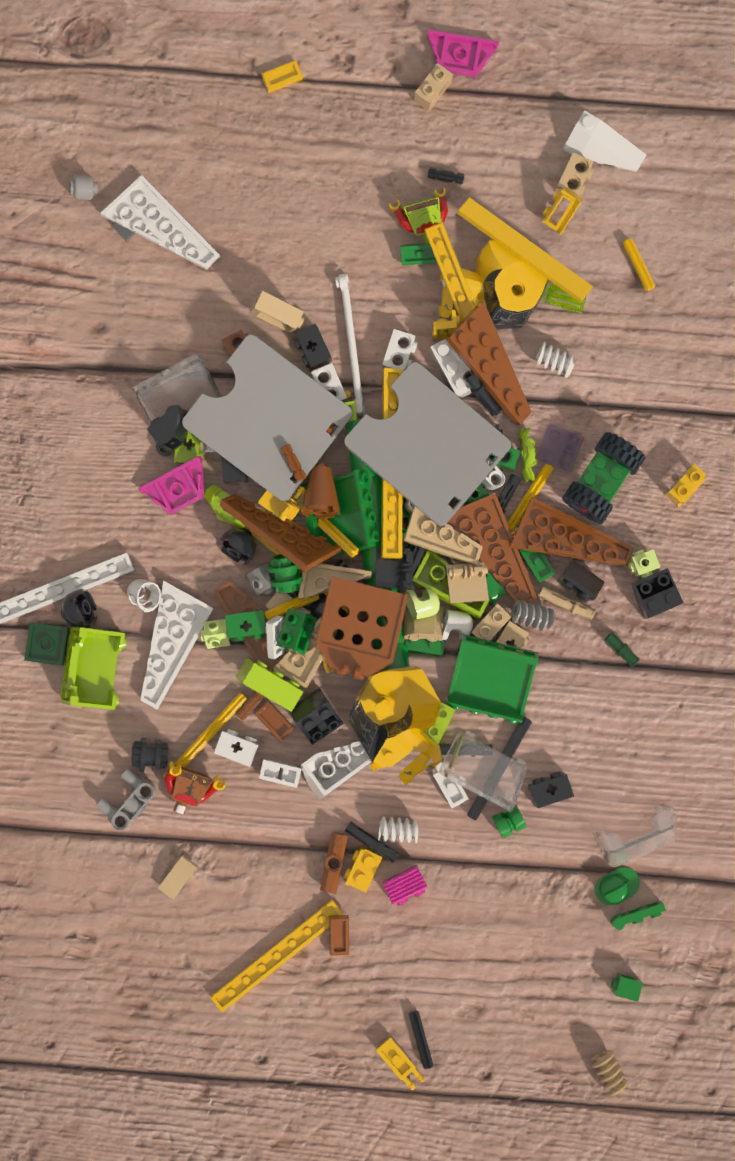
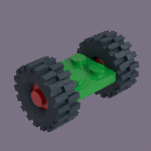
M611 432L604 433L594 448L596 451L595 456L577 482L573 481L562 497V500L569 507L598 524H603L613 509L610 503L629 474L635 475L646 459L642 451L638 450L635 445Z

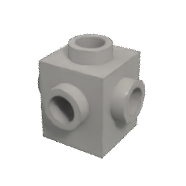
M269 564L261 566L247 575L256 595L262 593L268 595L276 591L275 587L270 585V579L274 577V573L268 572L267 566Z

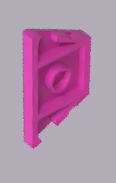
M428 29V39L436 64H440L452 74L476 77L499 46V41Z
M201 455L138 488V490L152 498L151 501L162 506L163 510L170 515L204 497Z

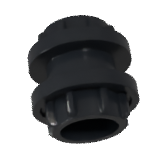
M146 738L134 741L131 760L133 768H139V772H144L145 766L153 767L154 772H159L160 769L167 767V742H161V738H155V744L146 743Z

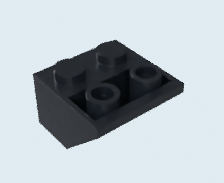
M177 404L175 406L172 405L166 409L164 415L151 421L150 426L146 429L161 448L172 453L187 441L188 431L183 427L182 421L188 411Z
M575 560L569 563L558 579L561 581L560 585L568 591L570 589L577 593L576 597L583 602L595 600L605 583Z
M668 568L632 583L636 602L644 620L684 603Z
M320 688L297 702L292 712H290L295 723L312 745L344 724Z

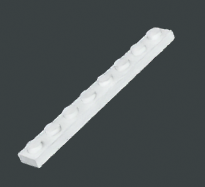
M129 554L119 555L1 602L0 624L63 600L67 594L75 590L84 589L83 591L135 571Z

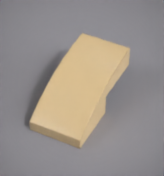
M182 855L158 889L174 900L198 866Z

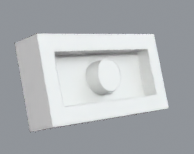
M277 615L266 622L268 658L276 659L285 653V649L276 646L284 623V617Z

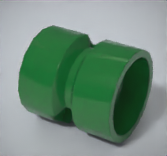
M516 804L507 808L506 813L499 812L492 816L502 839L513 835L514 830L519 832L527 828L526 822Z

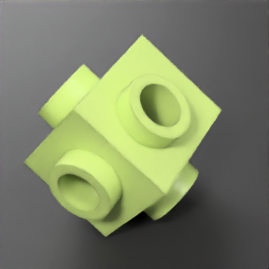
M654 549L648 552L640 550L633 553L634 557L630 558V563H628L630 572L635 574L636 577L641 575L642 578L652 575L653 570L660 568Z
M225 619L204 622V630H201L202 642H206L207 649L230 646Z

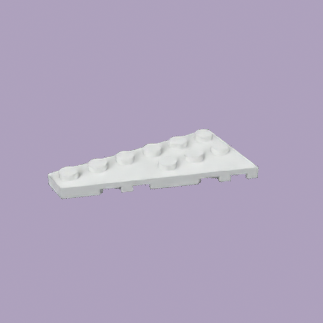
M142 175L100 213L103 217L120 224L206 270L220 258V255Z
M165 581L162 584L161 599L140 699L155 709H159L198 639L201 630H203L204 622L208 621L214 610L211 606Z

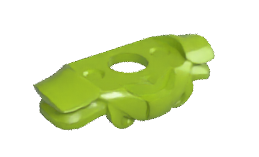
M520 427L518 436L521 443L522 475L525 482L535 480L532 467L537 463L535 459V441L529 438L530 427L526 429Z
M216 485L210 486L206 490L204 497L216 514V518L221 522H226L240 529L247 528L219 506L221 499L230 495Z

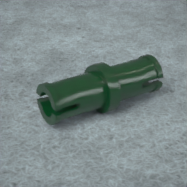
M611 632L604 639L616 651L615 654L621 656L630 667L635 666L640 660L628 648L629 645L623 643L614 632Z

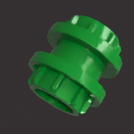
M283 554L273 556L270 559L271 563L267 566L268 572L274 573V577L270 579V585L275 587L278 593H290L299 590L301 582H303L302 573H297L299 567L284 557Z

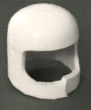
M137 579L128 586L127 597L131 603L143 612H150L158 606L161 599V591L155 583L145 579ZM146 587L151 592V596L148 600H140L144 596L142 594L139 596L142 589L145 593ZM148 602L153 603L150 607L147 608L142 606Z
M446 610L443 619V640L448 638L451 630L458 632L460 640H462L463 634L470 636L473 629L472 617L466 612Z

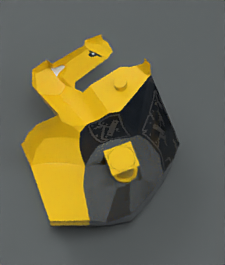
M494 240L488 241L477 254L475 272L461 268L475 305L477 306L480 302L484 301L496 330L522 328L538 306L548 284L546 277ZM441 273L439 282L443 284L441 306L438 307L439 317L449 318L453 301Z
M420 667L394 668L371 675L360 690L348 720L372 761L370 768L375 772L379 768L392 767L413 749L420 751V755L398 775L404 785L413 782V778L430 765L436 767L442 761L440 746L424 733L437 720L440 711V700L423 669Z

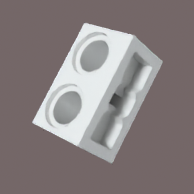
M394 329L382 369H403L404 372L412 363L409 357L411 352L415 353L418 342H415L416 336ZM406 340L409 345L406 348H402L398 345V342ZM395 358H400L403 363L400 366H396L392 361Z
M332 363L311 372L314 381L327 391L334 392L337 395L336 397L342 402H347V396ZM321 375L329 377L326 383H321L318 379Z
M265 758L259 779L297 788L302 768Z

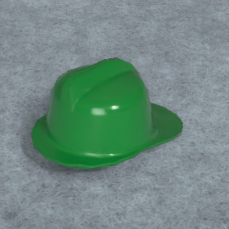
M621 867L608 873L596 883V897L601 903L609 906L617 905L636 894L639 889L640 880L637 873L627 867Z

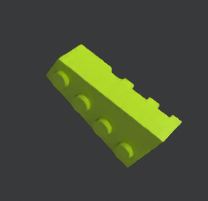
M428 550L413 578V586L421 591L425 589L433 590L438 595L440 601L479 620L489 600L450 603L446 571L448 563L434 551Z

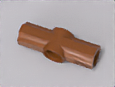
M331 832L320 887L321 891L337 893L348 838L346 834ZM331 858H337L340 864L337 867H331L328 861Z

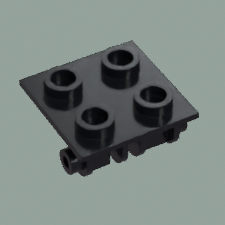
M376 548L375 587L412 590L414 552H411V549H403L401 559L381 558V549Z

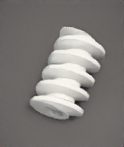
M544 341L535 358L537 359V365L539 366L544 362V369L551 365V372L557 368L558 375L564 371V378H567L577 359L573 361V354L566 358V351L559 355V348L553 352V345L545 348L546 342Z
M382 816L379 823L378 840L383 835L384 841H387L389 836H391L392 842H395L398 836L400 842H403L406 837L408 843L414 838L417 844L418 824L416 819H413L410 824L408 818H405L404 823H402L401 818L398 817L396 823H394L393 817H390L387 822L385 816Z

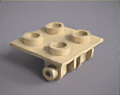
M478 563L476 566L471 564L446 565L450 603L489 600L486 581L488 568L484 566V563Z

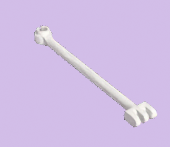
M346 273L340 274L335 279L337 288H341L355 395L354 401H356L358 415L364 416L366 413L365 404L362 397L349 295V280Z

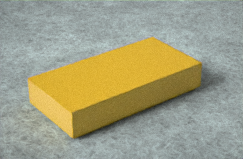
M296 60L261 74L268 93L303 80Z

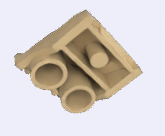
M406 605L404 639L417 641L418 639H427L431 642L443 641V607H440L438 613L434 616L414 620Z

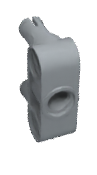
M129 768L125 770L121 777L133 787L134 792L123 802L120 809L113 807L104 798L95 806L108 817L112 827L119 831L130 826L156 794V786L144 778L141 779ZM144 786H148L151 789L150 796L143 795L142 788ZM118 816L125 818L126 824L124 826H120L117 823Z

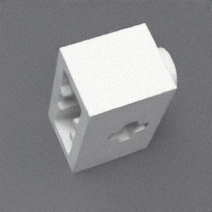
M228 729L227 732L222 731L214 753L251 767L260 745L256 743L257 740L246 736L245 739L239 737V733ZM240 742V746L243 749L236 752L233 744Z

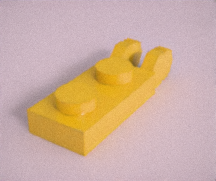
M391 1036L376 1048V1052L411 1090L416 1088L414 1082L408 1077L411 1072L420 1082L425 1080L416 1068V1065Z

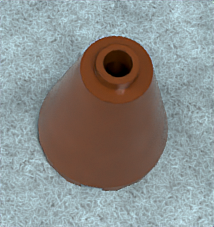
M318 463L311 470L301 508V513L304 516L309 517V514H314V518H333L335 513L340 515L332 470L325 463Z

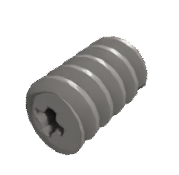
M517 600L513 605L511 621L512 623L518 621L519 625L525 623L526 627L532 625L533 629H537L539 626V630L543 631L546 627L548 629L551 628L555 613L551 608L547 609L544 606L540 607L537 604L533 605L530 602Z

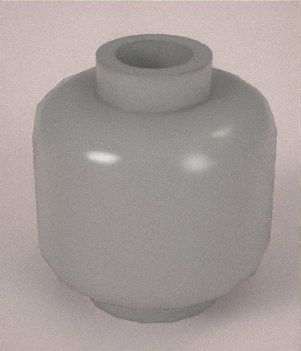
M75 175L69 181L70 195H73L76 200H91L94 194H97V182H93L91 175Z

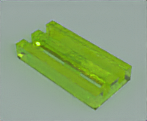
M550 285L545 304L582 314L587 296L580 303L574 298L554 293L553 291L569 295L558 286ZM551 297L579 304L580 307L551 300Z

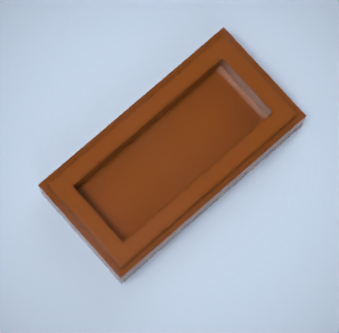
M269 701L254 713L279 741H282L294 729Z
M348 915L329 916L330 956L349 955Z

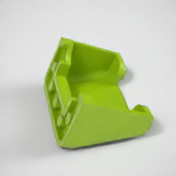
M71 627L68 635L60 698L62 704L115 710L119 703V695L113 690L118 652H121L122 648L126 647L127 639L125 633Z

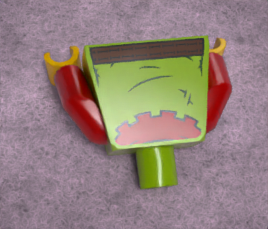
M442 188V194H438L437 189H435L434 197L403 206L400 205L399 200H396L397 207H392L391 203H389L390 211L394 213L398 223L408 233H413L415 236L422 234L424 243H429L424 229L440 222H445L448 213L445 198L446 190Z

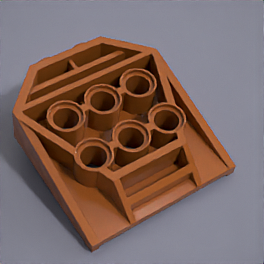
M332 576L315 646L330 669H334L333 673L339 675L351 673L353 674L352 678L364 680V677H370L393 662L408 595ZM341 607L348 610V616L345 618L340 617L338 614V609ZM359 612H364L367 615L366 622L358 620L357 614ZM377 617L385 618L386 625L384 627L377 625ZM335 630H339L343 634V638L339 641L335 640L332 636ZM353 635L361 637L362 642L360 645L352 643ZM373 639L380 641L381 647L379 650L371 647Z

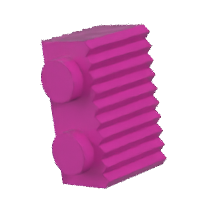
M417 865L382 881L392 904L397 903L398 906L408 901L407 898L412 895L418 897L426 892L425 889L428 888Z

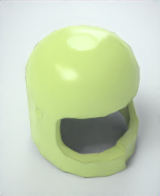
M425 589L422 596L417 598L413 590L405 591V594L408 595L406 605L414 620L431 617L438 613L440 602L436 592L431 589Z

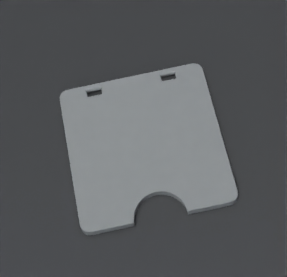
M248 335L226 362L235 374V385L228 395L219 398L210 397L202 393L183 418L182 424L187 431L281 501H287L303 480L296 481L295 484L290 480L294 472L290 469L285 459L286 456L281 451V447L287 444L291 445L292 452L295 453L302 466L301 469L304 470L307 476L350 420L352 410L258 337ZM333 423L338 427L330 436L326 431Z
M414 362L407 367L390 387L398 401L396 413L384 420L374 419L366 414L345 437L344 445L436 525L444 526L510 450L511 442L421 364ZM492 454L496 459L489 466L485 460ZM455 497L459 502L452 509L448 503Z

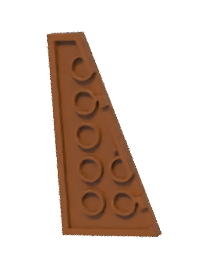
M482 301L446 338V341L469 369L474 371L477 378L484 382L488 392L515 425L518 426L531 414V409L484 301Z
M496 493L461 506L448 521V524L460 534L466 535L483 547L479 560L484 563V566H487L489 572L515 602L523 600L531 603L538 600L518 549L509 548L513 536Z
M236 494L221 499L219 506L303 571H307L340 553L342 550L338 544L334 546L326 542L327 538L323 536L315 537L310 534L308 529L287 519L283 521L272 516L273 512L267 509L265 511L257 509L254 503Z
M534 497L530 499L509 548L626 566L629 563L634 547Z
M231 581L214 590L228 615L263 610ZM246 621L245 625L242 626V629H245L246 632H248V629L252 627V624H248V622ZM263 634L264 638L252 639V636L244 637V643L255 661L259 660L268 666L267 669L271 672L275 670L273 668L289 652L285 650V653L276 659L268 658L267 634ZM284 675V677H283L284 680H286V681L290 680V678H288V677H286V676Z

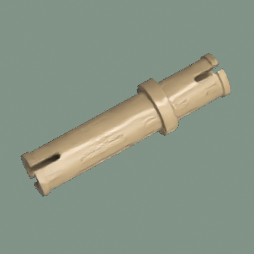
M545 586L542 587L538 596L571 611V614H578L590 621L596 612V609L582 604L581 601L570 599Z

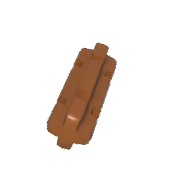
M287 444L281 447V451L286 456L285 459L290 469L295 473L296 480L301 481L306 478L295 453L292 452L291 445Z
M255 691V694H252L242 705L243 708L238 709L236 712L237 717L245 720L248 717V713H251L261 702L260 699H264L265 696Z

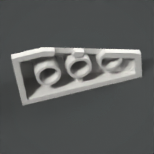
M585 110L563 148V151L570 155L574 152L598 164H609L616 168L637 172L646 157L644 152L602 120Z
M357 741L346 746L317 753L301 764V768L308 786L316 797L321 800L372 761L361 742Z

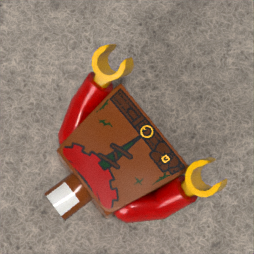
M173 762L169 763V770L164 777L166 791L171 799L176 801L173 810L180 814L185 813L187 805L197 807L216 791L223 790L226 785V779L219 782L220 776L217 775L214 778V782H212L213 779L209 775L182 767L181 763L179 765L175 764L173 767Z

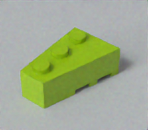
M247 657L235 677L244 685L292 712L303 694V691L299 689L300 685L291 679L289 682L284 680L283 674L276 670L271 672L263 662L259 660L255 662Z

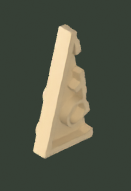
M318 564L307 571H303V582L300 585L298 598L303 600L328 592L332 576L360 582L372 578V572Z

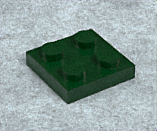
M30 622L24 661L64 666L69 628Z

